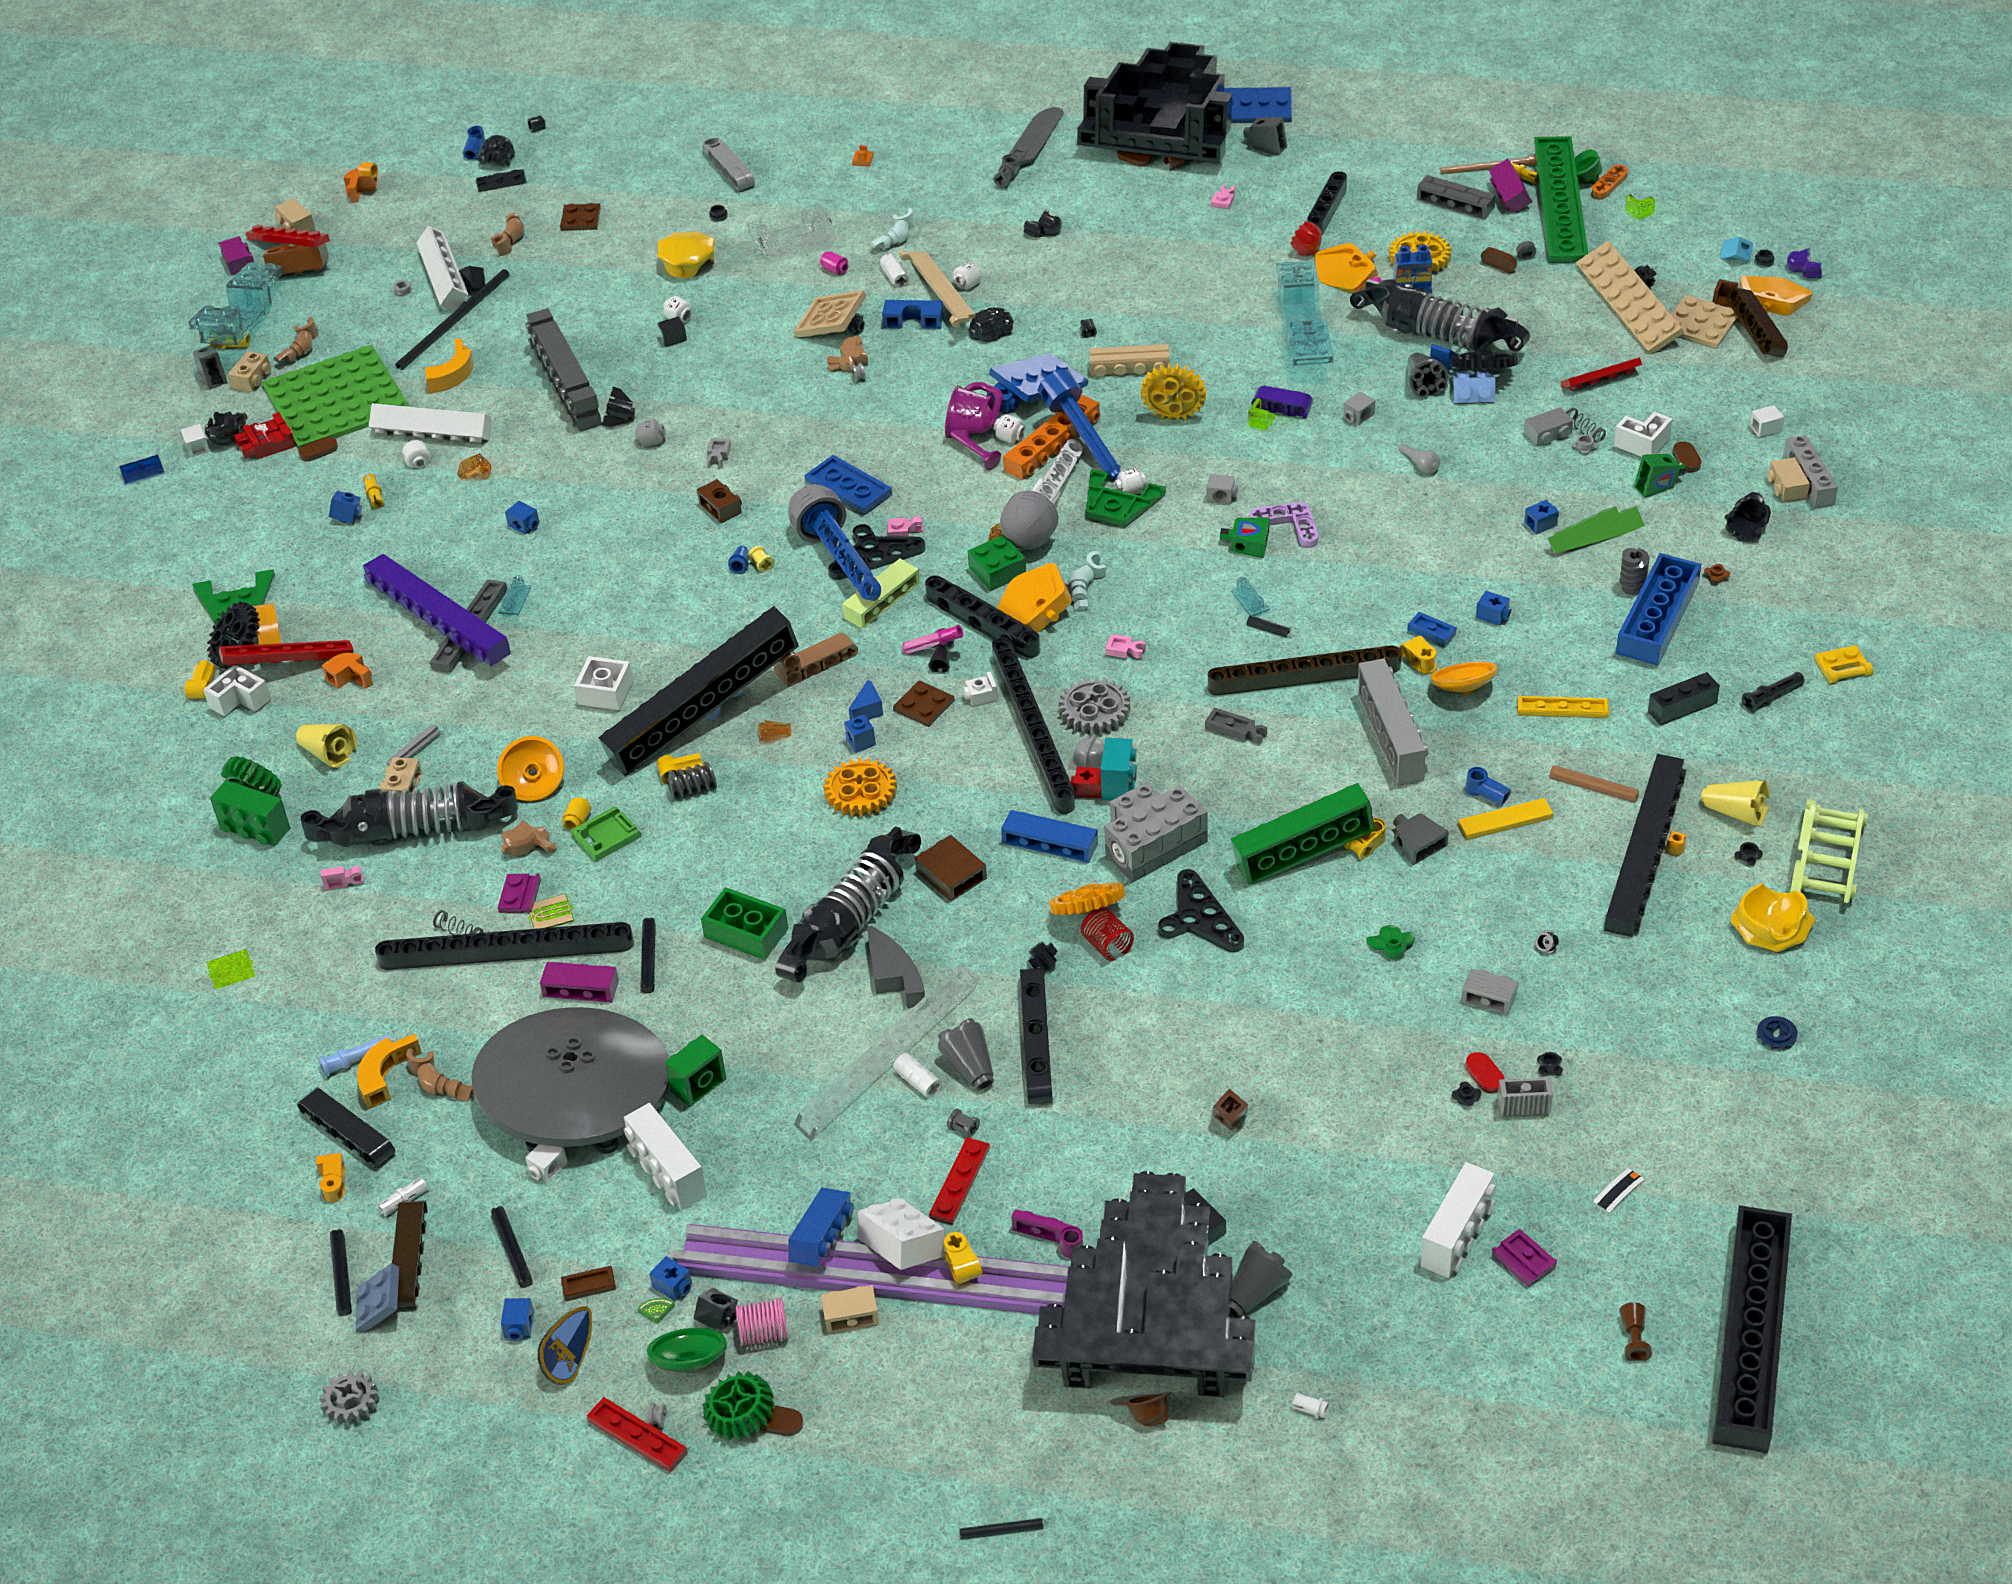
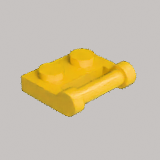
M1857 645L1817 653L1814 657L1830 684L1837 683L1838 680L1873 674L1872 664L1867 662Z

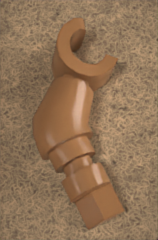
M517 213L506 215L507 225L503 233L491 237L493 247L497 249L499 256L509 254L512 251L511 244L523 236L524 224L520 221V216Z
M312 317L307 320V325L301 328L294 326L297 334L296 339L289 348H286L274 357L275 362L279 363L284 359L290 364L301 355L305 356L311 351L312 340L319 334Z
M410 1048L407 1050L408 1070L412 1075L418 1076L423 1090L435 1096L447 1094L449 1097L468 1102L473 1095L472 1086L465 1085L462 1081L455 1079L450 1081V1078L445 1077L443 1073H439L434 1066L433 1051H429L428 1056L425 1058H416L414 1050Z

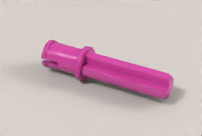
M955 625L944 630L940 628L935 633L904 642L902 649L905 654H912L940 644L944 646L949 641L963 638L962 627Z

